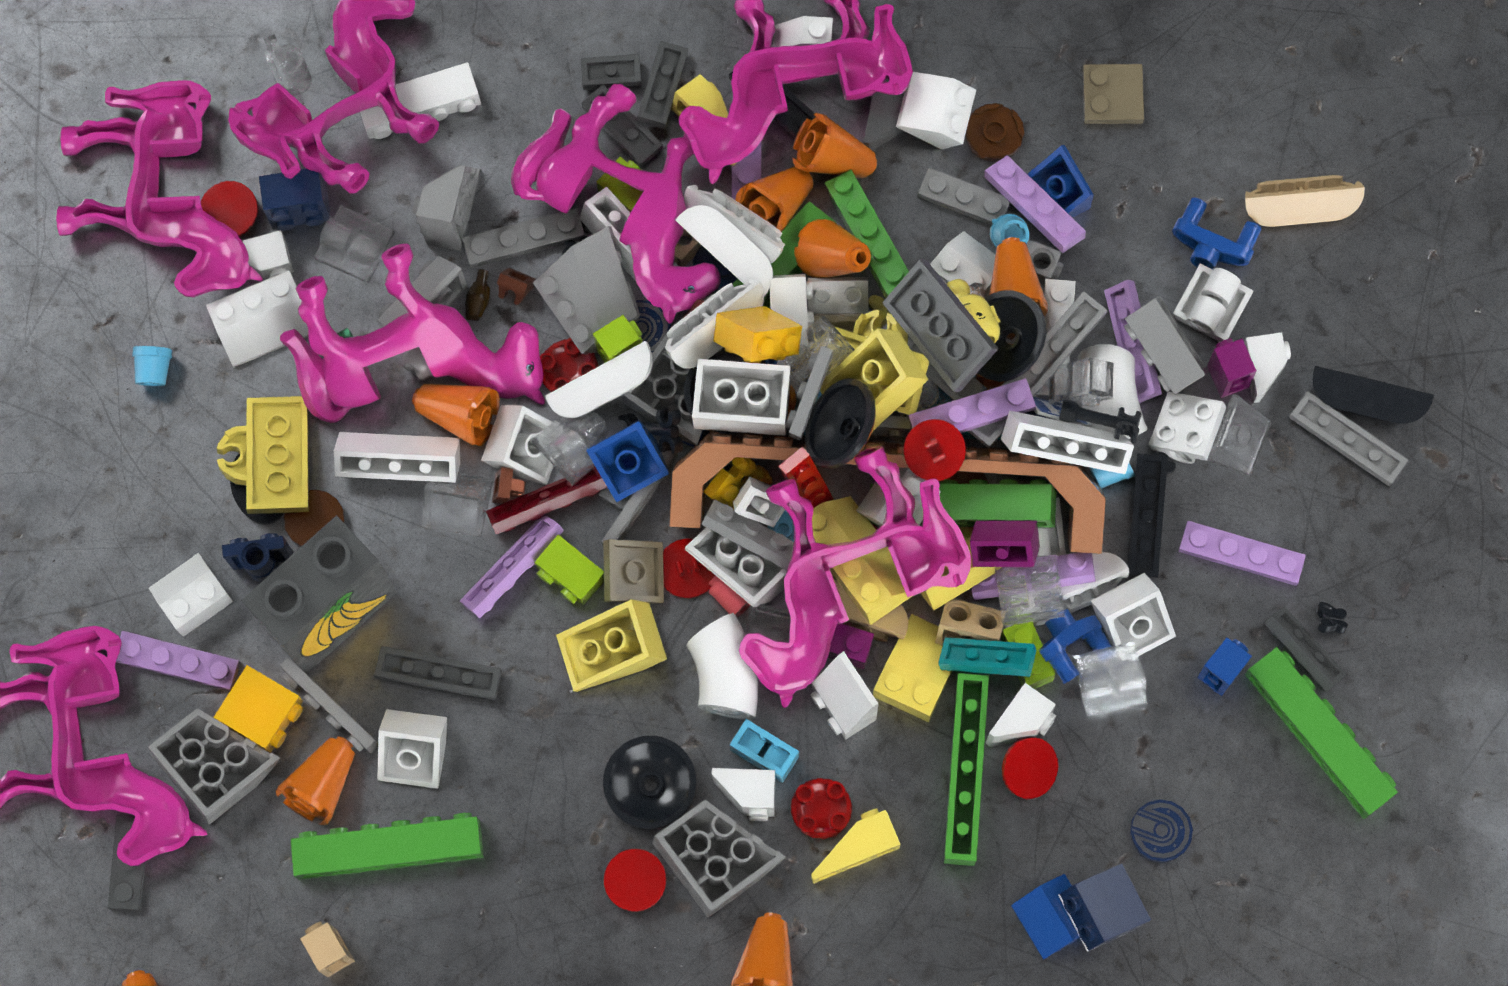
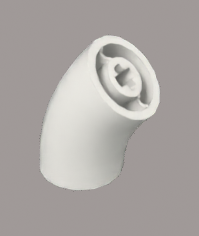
M1098 344L1082 350L1078 356L1077 369L1081 408L1114 416L1118 415L1119 408L1124 407V412L1131 416L1135 415L1136 411L1141 412L1135 384L1134 356L1128 350L1111 344ZM1141 415L1138 426V435L1147 430L1143 415ZM1090 423L1093 428L1115 432V428Z
M734 613L727 614L700 630L688 641L686 646L693 657L698 672V707L706 712L728 718L753 720L756 717L758 703V677L740 656L739 647L746 632Z

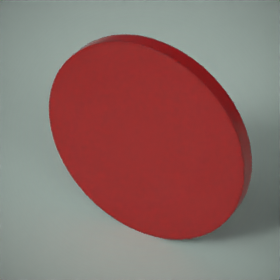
M224 181L217 183L208 189L201 199L202 210L215 220L224 223L234 230L238 236L245 234L256 221L258 215L257 199L253 192L240 182Z
M930 419L920 422L910 430L905 439L903 451L905 461L915 475L924 480L934 478L941 481L953 476L960 469L965 459L966 446L962 434L954 425L944 420Z
M691 538L677 540L668 545L663 551L664 588L672 595L684 599L696 598L708 592L711 588L709 582L716 576L685 550V547L693 540Z
M1025 737L1016 741L1006 752L1002 763V777L1006 787L1011 793L1024 799H1034L1045 794L1054 784L1058 773V758L1055 750L1047 741L1037 737Z
M628 849L613 857L606 867L604 873L605 891L609 899L623 910L638 912L649 909L660 900L665 891L666 873L664 867L655 855L646 850Z

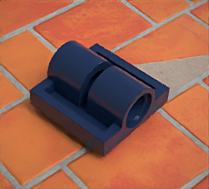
M277 533L263 534L260 536V539L248 541L247 538H236L230 540V544L222 545L223 558L234 571L245 569L251 578L258 583L266 579L279 567V563L285 562L293 554L292 548L285 538L278 536Z

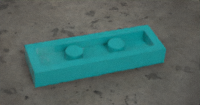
M945 637L938 664L941 670L1030 677L1037 650L1035 645L1030 643Z

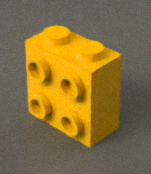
M766 306L718 312L716 314L713 342L724 347L726 352L739 355L747 363H761L762 360L767 359L784 360L786 356L799 355L802 325Z
M246 665L213 718L271 753L274 748L278 749L284 742L287 735L284 731L290 722L294 723L301 715L303 700L299 695Z

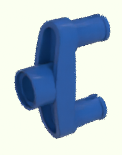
M1192 197L1182 218L1177 219L1172 229L1174 236L1180 242L1194 250L1190 257L1191 263L1197 268L1201 263L1214 270L1218 261L1234 266L1248 265L1254 254L1252 249L1261 232V227L1254 222L1247 221L1237 241L1233 242L1198 226L1207 204L1199 198Z
M1068 609L1060 612L1045 623L1053 637L1039 650L1046 662L1049 661L1053 669H1055L1063 684H1066L1080 674L1065 651L1067 646L1080 638L1087 641L1100 662L1117 652L1101 629L1103 626L1095 615L1076 621Z

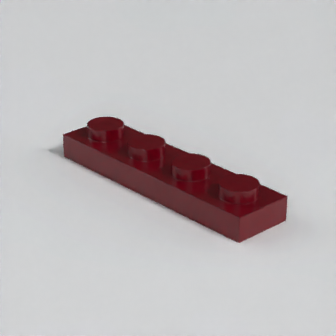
M593 465L491 508L486 513L495 534L508 532L529 520H537L555 509L568 507L574 501L581 498L594 496L607 488L597 468Z

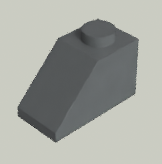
M876 92L873 94L863 142L871 150L874 151L903 132V130L896 127L904 93L888 95Z

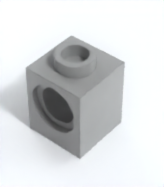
M1028 240L1027 247L1033 264L1036 260H1044L1049 265L1046 269L1035 267L1040 285L1044 286L1045 279L1058 280L1064 266L1063 263L1059 262L1062 252Z

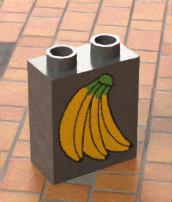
M336 515L241 601L268 634L302 671L308 674L398 592L379 560Z

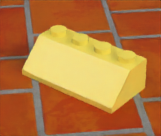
M851 496L823 502L813 510L812 524L816 543L852 542L872 535L876 529L868 518L856 511L858 505ZM888 546L830 568L833 576L870 625L912 597H907Z

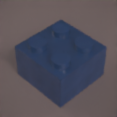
M301 169L292 179L286 178L283 173L259 176L263 211L272 229L288 231L294 229L297 225L318 226L323 224L324 221L331 220L327 187L320 173Z

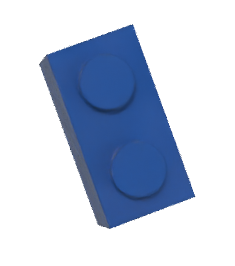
M1226 637L1204 665L1197 678L1222 696L1252 656L1247 653L1249 650L1242 642L1236 639L1231 641Z

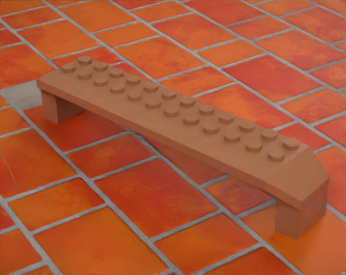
M709 432L699 441L697 446H694L676 463L673 469L670 527L701 528V523L704 520V490L706 489V482L732 459L741 457L786 460L801 447L806 450L805 437L800 441L791 438L789 435L743 433L729 436ZM868 440L862 449L865 450L878 445L883 446L888 461L896 463L901 468H909L904 458V442ZM966 446L965 459L958 471L1045 476L1070 504L1067 540L1070 551L1102 554L1106 498L1102 489L1083 466L1011 452L1005 448L988 449ZM854 459L846 463L857 465Z

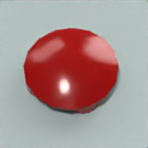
M571 338L553 343L540 355L543 368L542 383L550 392L598 367L595 353L581 354Z
M824 778L806 781L797 788L791 801V815L795 825L802 833L812 838L827 839L837 836L846 828L851 819L852 803L849 794L843 784L838 781Z

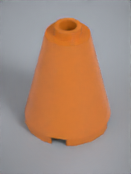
M815 113L813 115L816 117L813 120L806 119L803 122L793 144V149L797 150V159L792 157L796 168L806 172L838 176L852 170L856 178L862 179L875 171L877 166L875 152L829 117Z
M794 166L745 184L737 192L735 200L782 232L813 189L814 183L810 172L802 171Z
M817 219L809 222L798 235L800 239L798 247H795L794 251L797 265L803 273L813 278H831L858 273L865 270L870 263L871 252L869 247L832 220Z
M1016 237L1002 240V243L996 248L990 294L1003 290L1023 293L1033 299L1040 307L1043 315L1046 316L1048 312L1047 302L1027 244Z
M423 384L415 390L412 404L415 407V411L471 445L482 446L491 434L493 425L490 423L492 416H497L500 398L498 392L490 387Z
M340 736L336 739L329 738L278 786L276 795L279 797L282 793L286 797L283 803L303 818L312 822L317 817L322 819L320 825H328L333 817L355 756L352 750L353 745Z
M769 912L757 918L731 981V986H793L788 923L782 919L781 915Z

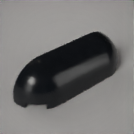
M1315 366L1313 371L1314 390L1321 401L1328 406L1393 423L1407 424L1420 419L1427 413L1434 398V395L1319 366Z

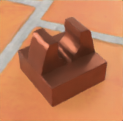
M507 268L500 273L497 281L499 285V298L504 299L508 291L512 290L516 295L514 304H520L533 289V282L536 278Z
M501 467L495 473L492 503L503 504L510 499V496L520 497L525 492L526 481L512 478L513 469Z

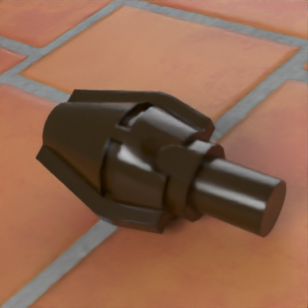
M485 269L478 270L476 281L472 283L466 295L465 315L467 320L478 321L482 318L489 304L490 287L487 284L489 271Z

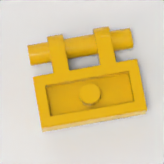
M735 457L732 459V468L729 471L722 468L704 490V493L711 499L727 504L734 509L733 501L749 476L770 485L772 477L769 475V472L764 467L756 465L751 458Z

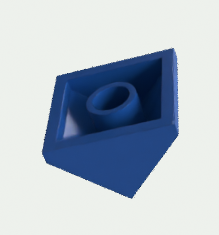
M1061 145L1027 174L1072 218L1091 208L1094 194L1065 145Z
M640 420L586 449L616 502L670 473L662 452L659 450L657 440Z
M1065 874L1038 886L1011 905L1043 960L1080 939L1058 896L1072 886Z

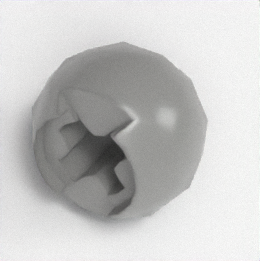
M419 347L404 353L402 366L408 372L410 369L417 373L416 375L420 381L429 380L433 377Z

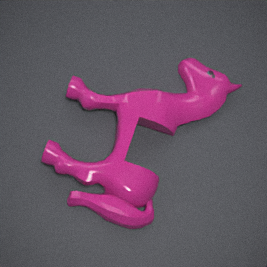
M339 0L333 13L334 47L329 45L325 49V53L338 76L356 94L339 101L312 120L310 111L283 86L276 83L259 97L237 103L234 108H230L228 118L230 129L240 144L254 153L266 156L277 162L283 175L289 179H292L300 172L299 162L290 147H293L298 151V158L304 168L320 173L328 185L340 184L343 189L351 194L357 193L364 188L369 180V172L359 163H345L327 152L323 145L322 137L331 126L345 117L379 106L384 111L389 121L390 129L394 133H409L412 139L419 144L426 143L432 139L438 131L439 122L430 114L412 112L403 107L399 102L396 92L395 57L389 46L377 35L374 21L410 18L415 9V0ZM251 109H252L253 116H251V115L248 114V112H249Z
M736 0L734 4L736 14L751 27L754 40L750 52L745 54L733 68L731 81L733 101L727 118L715 116L700 106H689L679 116L680 128L689 139L697 161L701 166L709 169L710 183H716L724 166L741 161L755 150L765 136L775 115L788 111L782 84L838 74L845 100H858L872 96L876 92L888 95L902 94L910 83L913 70L906 45L892 24L894 7L889 4L875 7L874 31L872 41L868 40L870 28L860 15L859 0H824L826 4L834 8L842 20L843 29L840 39L808 46L771 47L776 29L773 16L764 11L763 0Z
M178 80L157 82L134 90L108 87L105 92V103L111 107L133 108L144 111L138 121H133L123 116L98 122L87 120L79 127H62L60 141L64 156H77L84 148L104 142L126 145L133 149L135 156L133 173L124 207L108 206L93 199H84L76 207L58 206L56 221L60 236L72 235L85 225L105 223L131 234L143 243L158 247H182L197 251L193 261L177 274L174 281L175 288L185 297L194 298L210 291L239 288L247 280L263 281L260 274L249 266L247 249L238 234L224 223L215 220L204 212L201 207L200 196L159 197L160 158L191 155L196 153L202 146L203 126L201 118L211 102V94L203 86L193 81Z
M613 84L605 96L595 97L588 113L580 116L575 121L572 127L573 140L566 146H564V141L571 124V115L562 109L555 110L551 127L542 136L530 143L518 156L511 173V184L514 194L520 196L521 199L545 201L553 208L566 214L592 176L593 166L642 191V195L624 225L619 241L624 245L629 244L631 247L636 284L653 306L660 307L663 310L665 320L671 324L677 312L691 309L697 299H705L718 289L721 283L720 273L714 264L701 263L689 267L674 266L675 247L684 230L675 220L686 210L682 192V169L686 160L694 155L689 139L684 133L683 137L672 138L667 144L666 162L661 173L626 167L607 158L599 149L598 143L599 134L603 126L618 113L628 112L637 101L635 94L629 88L621 84ZM536 182L537 190L531 188L532 183Z
M399 244L391 247L381 256L384 265L388 269L385 280L387 291L402 303L408 313L369 334L343 338L332 329L325 315L324 298L328 288L322 276L306 279L296 287V292L302 301L298 308V314L307 324L309 344L296 329L282 333L280 341L293 354L297 383L305 406L312 415L322 421L329 423L338 422L351 408H357L379 400L381 395L367 366L417 347L420 348L435 378L448 375L468 386L490 387L498 392L499 398L511 399L525 395L540 405L545 404V399L539 390L543 382V368L539 355V337L536 328L527 323H516L509 329L503 346L496 353L492 352L476 338L469 323L455 308L432 303L415 290L409 277V266L413 259V253L408 244Z
M878 445L862 450L854 458L859 470L869 473L878 483L886 500L884 522L872 535L852 542L816 543L812 524L814 508L810 500L799 495L795 480L790 479L777 483L765 491L771 503L782 506L787 511L794 526L793 552L784 577L785 602L791 617L789 642L776 641L760 633H748L740 643L739 653L745 663L757 675L760 682L770 691L779 694L783 708L790 704L796 691L805 689L816 679L825 667L836 625L849 620L830 568L888 546L907 597L924 592L932 586L950 588L963 585L970 572L972 558L968 545L959 526L949 516L940 502L939 481L933 478L920 483L923 507L922 527L916 523L913 517L915 498L902 484L899 466L887 460L883 446ZM947 566L949 573L946 576H942L944 568Z
M89 626L62 632L48 641L34 646L18 643L12 644L9 651L11 662L17 664L41 663L54 667L49 676L38 672H30L11 682L0 681V710L18 701H36L47 706L52 715L53 724L52 769L50 773L44 775L29 774L18 770L7 771L0 779V809L8 800L17 795L38 793L58 799L71 809L91 812L116 810L135 816L132 827L118 843L117 848L118 858L130 866H139L155 856L179 849L192 836L207 835L205 829L190 820L189 810L181 796L165 782L135 769L131 765L127 753L84 761L77 708L106 703L119 697L120 685L115 670L116 660L121 649V639L118 635L103 627ZM106 650L107 657L99 652Z

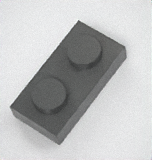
M639 54L581 58L583 90L598 89L602 85L610 88L613 84H621L625 87L642 85Z

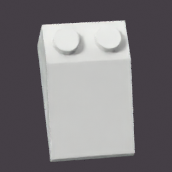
M843 651L812 683V690L814 692L810 696L819 710L822 708L826 709L831 717L827 722L836 735L841 733L846 740L877 720L878 702Z

